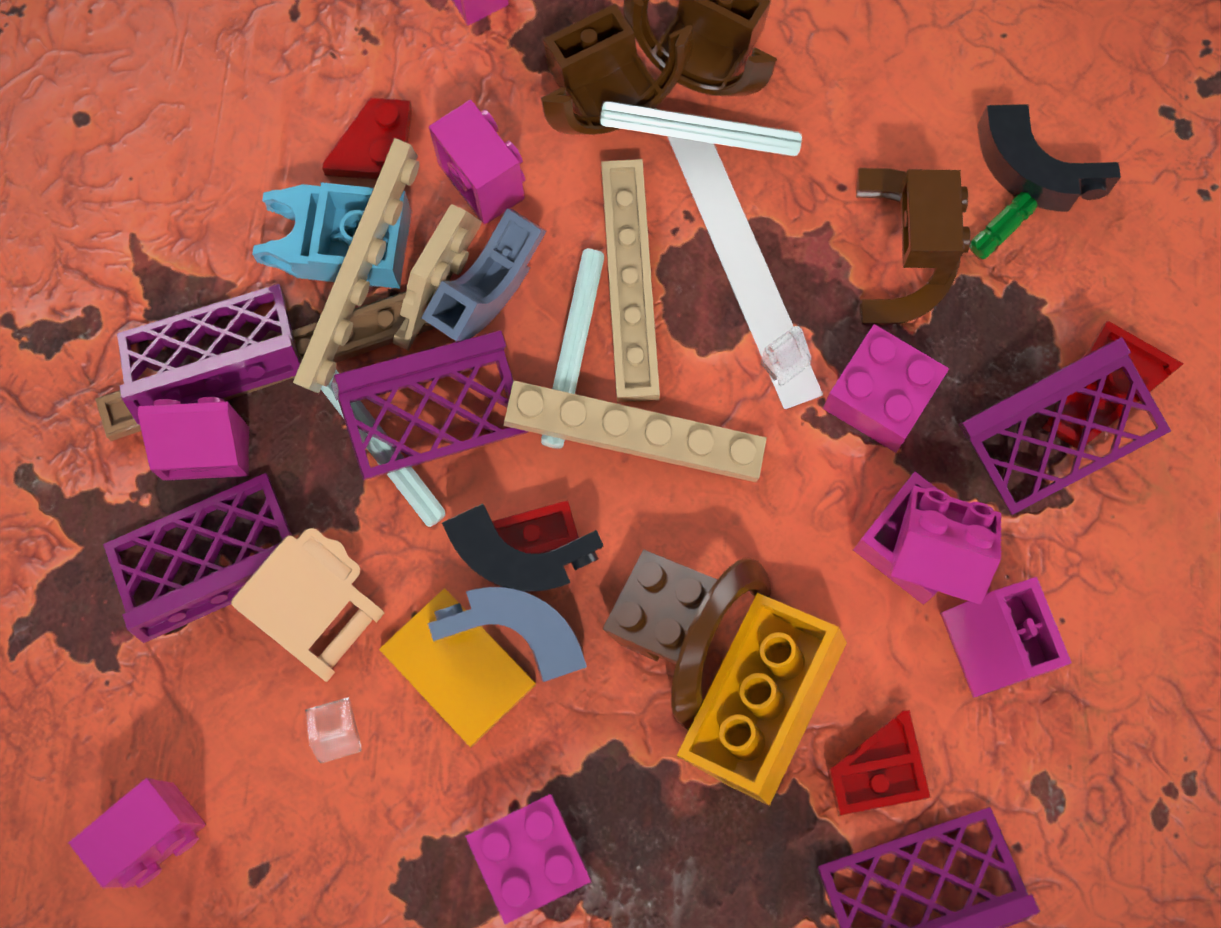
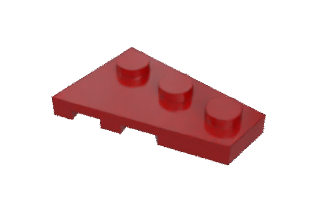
M1108 320L1102 326L1086 353L1088 355L1122 337L1131 352L1128 355L1149 392L1184 364ZM1122 367L1107 375L1102 393L1126 399L1130 381ZM1098 380L1084 388L1095 391ZM1078 392L1067 396L1062 414L1086 421L1093 397ZM1135 392L1133 402L1138 403L1140 399ZM1100 399L1093 423L1109 427L1120 418L1124 405ZM1058 402L1052 410L1053 412H1056ZM1048 417L1042 429L1050 432L1053 417ZM1060 420L1055 436L1077 449L1084 426ZM1091 428L1086 445L1103 431Z

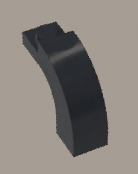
M1028 104L987 105L978 123L981 152L993 176L1015 197L1021 192L1029 193L1032 198L1036 199L1037 207L1069 212L1079 196L1085 200L1100 199L1108 195L1121 178L1119 162L1067 163L1048 155L1037 144L1033 136Z
M480 504L442 522L453 547L471 569L497 585L520 591H546L571 583L564 566L571 563L574 570H578L597 561L599 558L595 551L604 547L597 530L550 552L541 554L521 552L509 546L499 536L484 504Z

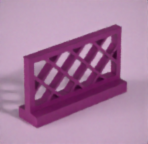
M280 284L117 333L124 384L120 385L121 399L137 424H140L138 406L153 405L154 401L160 399H172L181 402V404L198 403V399L203 397L225 398L296 376L301 364ZM275 301L274 307L265 317L254 313L259 305ZM234 316L225 329L213 326L220 317ZM246 321L258 325L248 338L236 334ZM187 327L194 329L183 342L172 338L178 330ZM269 330L282 334L281 336L260 342ZM205 334L217 337L207 351L195 347ZM145 340L153 341L142 355L131 350L132 344ZM229 342L241 346L239 349L220 354ZM165 346L176 350L165 364L154 360ZM188 355L199 359L197 362L178 367ZM146 368L157 371L155 375L137 380Z
M501 330L334 375L331 387L336 401L338 400L363 481L529 432L511 427L502 430L486 421L496 402L506 408L508 407L514 381L504 353L506 343ZM496 363L501 382L495 392L473 381L480 367ZM472 370L469 378L460 374ZM450 376L464 384L455 404L432 392L440 378ZM432 381L428 389L419 385L421 383ZM408 387L424 396L414 416L391 404L397 390ZM469 387L491 399L482 418L459 407ZM503 388L505 390L507 399L500 395ZM391 392L387 400L378 397V395ZM368 399L383 408L373 426L370 427L355 419L350 403ZM428 399L451 410L441 430L418 418ZM386 410L410 422L399 442L376 430ZM455 413L478 425L471 439L460 441L445 433ZM414 425L437 437L430 451L418 453L404 445ZM482 428L491 432L489 434L478 437ZM358 429L368 434L364 442H362ZM373 436L395 448V451L388 463L370 468L365 449ZM441 440H444L451 444L441 448H437ZM400 451L409 456L395 460Z
M1122 337L958 424L966 439H969L1010 515L1025 509L1171 432L1166 420L1128 355L1131 352ZM1121 367L1130 381L1126 399L1102 393L1107 375ZM1098 380L1095 391L1084 388ZM1078 392L1093 397L1086 421L1062 414L1067 396ZM1135 392L1142 404L1133 402ZM1100 399L1124 405L1117 429L1093 423ZM1059 401L1056 412L1044 409ZM1130 408L1146 411L1156 428L1142 436L1124 432ZM1039 413L1053 417L1047 442L1023 435L1029 416ZM1060 420L1084 426L1077 450L1053 444ZM1019 422L1016 433L1005 430ZM1091 428L1114 435L1108 454L1098 457L1084 453ZM996 434L1015 438L1008 462L990 458L982 441ZM1122 437L1132 440L1119 447ZM1021 440L1045 447L1038 471L1014 465ZM1051 449L1075 456L1070 474L1062 478L1044 474ZM1082 458L1092 460L1091 463L1079 468ZM995 465L1006 468L1003 479ZM1012 470L1036 476L1031 494L1017 502L1014 501L1007 488ZM1042 478L1053 481V483L1039 489Z
M266 473L103 544L126 612L122 614L126 628L141 642H148L230 605L232 598L279 545L276 544L267 549L255 546L264 525L279 530L282 540L289 535L292 536L270 478ZM263 489L266 500L259 515L241 509L248 495ZM216 509L227 512L218 533L201 527L207 513ZM271 512L274 520L268 518ZM237 516L255 522L245 542L228 537ZM176 527L187 530L177 551L160 545L167 531ZM196 534L214 540L204 560L187 555ZM224 543L241 549L235 563L225 568L214 564ZM135 545L146 548L136 569L122 564L119 552ZM156 552L173 558L163 578L145 573ZM183 561L200 567L193 582L184 586L173 583ZM126 574L131 575L129 582ZM141 580L159 585L152 600L139 606L136 605L134 594Z
M991 807L820 865L817 868L839 928H851V923L857 910L883 922L881 928H887L888 925L893 928H1007L1030 920L1040 913L1033 894L1028 895ZM984 822L991 838L986 854L960 843L966 827ZM958 830L955 840L945 836V834ZM935 839L951 847L943 869L917 858L924 841ZM916 845L912 855L901 850ZM994 849L996 850L1000 861L991 858ZM957 850L982 862L974 884L948 873ZM891 853L908 862L899 885L873 873L881 856ZM873 859L869 870L858 865ZM913 865L939 877L930 900L904 888ZM988 865L1006 873L1013 889L1012 892L997 897L979 888ZM848 868L865 877L856 900L837 892L831 876L832 873ZM870 880L896 892L886 915L861 903ZM944 880L970 892L963 909L953 912L935 903ZM901 895L927 907L919 925L908 927L892 919ZM976 895L987 900L972 906ZM842 902L852 907L848 918ZM932 910L944 915L928 921Z

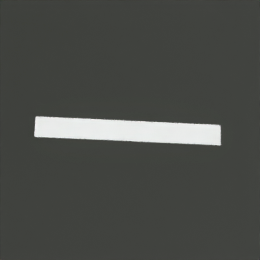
M667 136L783 408L788 409L822 396L821 388L714 143Z

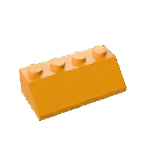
M757 593L677 756L724 784L770 806L847 644L840 628Z

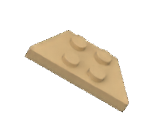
M451 204L411 270L406 288L407 292L400 311V315L406 318L394 335L393 344L409 351L425 323V320L421 319L441 281H449L453 273L459 275L462 272L469 256V252L466 250L482 225V221L469 212Z

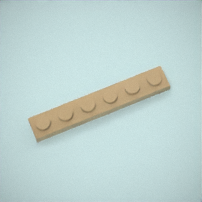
M394 138L293 383L319 394L322 385L328 386L334 376L336 362L333 359L339 345L344 346L351 335L353 322L349 321L355 306H361L368 294L370 283L366 279L372 265L377 266L383 258L386 249V241H383L389 224L394 226L397 223L403 207V202L400 201L406 185L411 186L419 170V161L416 160L418 156L411 144Z
M643 159L601 162L617 402L659 400L660 390Z
M513 381L504 420V426L752 482H757L760 477L767 437L519 381Z

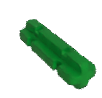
M1021 192L1012 200L1010 205H1007L985 226L986 228L983 231H980L972 239L969 246L971 252L979 259H986L1024 220L1035 212L1038 206L1036 199L1032 198L1027 192Z

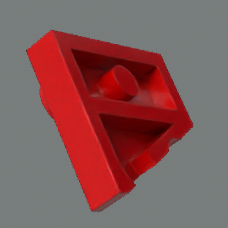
M369 98L324 160L322 170L325 176L377 180L394 138L408 143L412 115L411 102L409 100Z
M568 500L492 521L499 536L509 546L525 553L541 554L550 552L579 538Z
M910 710L899 713L828 770L838 816L931 798Z

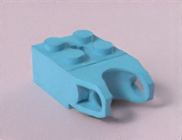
M321 183V186L302 184L282 190L264 192L262 201L265 202L266 209L295 221L293 230L280 240H271L263 244L254 245L253 257L257 263L278 268L296 278L335 282L374 188ZM403 191L400 201L403 202L400 217L394 226L389 224L383 241H386L383 258L377 266L372 265L366 281H369L370 286L400 289L412 214L405 191Z

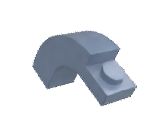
M507 208L475 263L460 278L454 281H441L421 319L455 341H463L478 334L499 314L519 288L530 270V267L527 265L547 231L513 209Z
M486 587L466 591L471 609L462 611L460 603L435 611L437 620L428 623L433 641L487 624L503 625L515 630L530 646L543 682L587 667L579 642L565 619L543 600L520 590L504 587Z

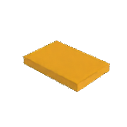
M444 588L379 650L465 743L472 748L536 686V683L482 626L433 641L428 623L437 620L434 612L459 604Z

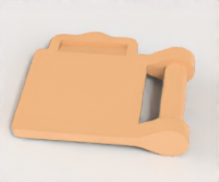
M313 528L303 531L297 539L290 535L285 537L231 601L235 609L326 682L335 673L332 670L334 665L370 622L374 620L377 623L385 613L351 585L359 576L360 567L349 558L342 543L324 537L318 530ZM349 601L352 602L359 610L322 654L316 657L309 651V648Z

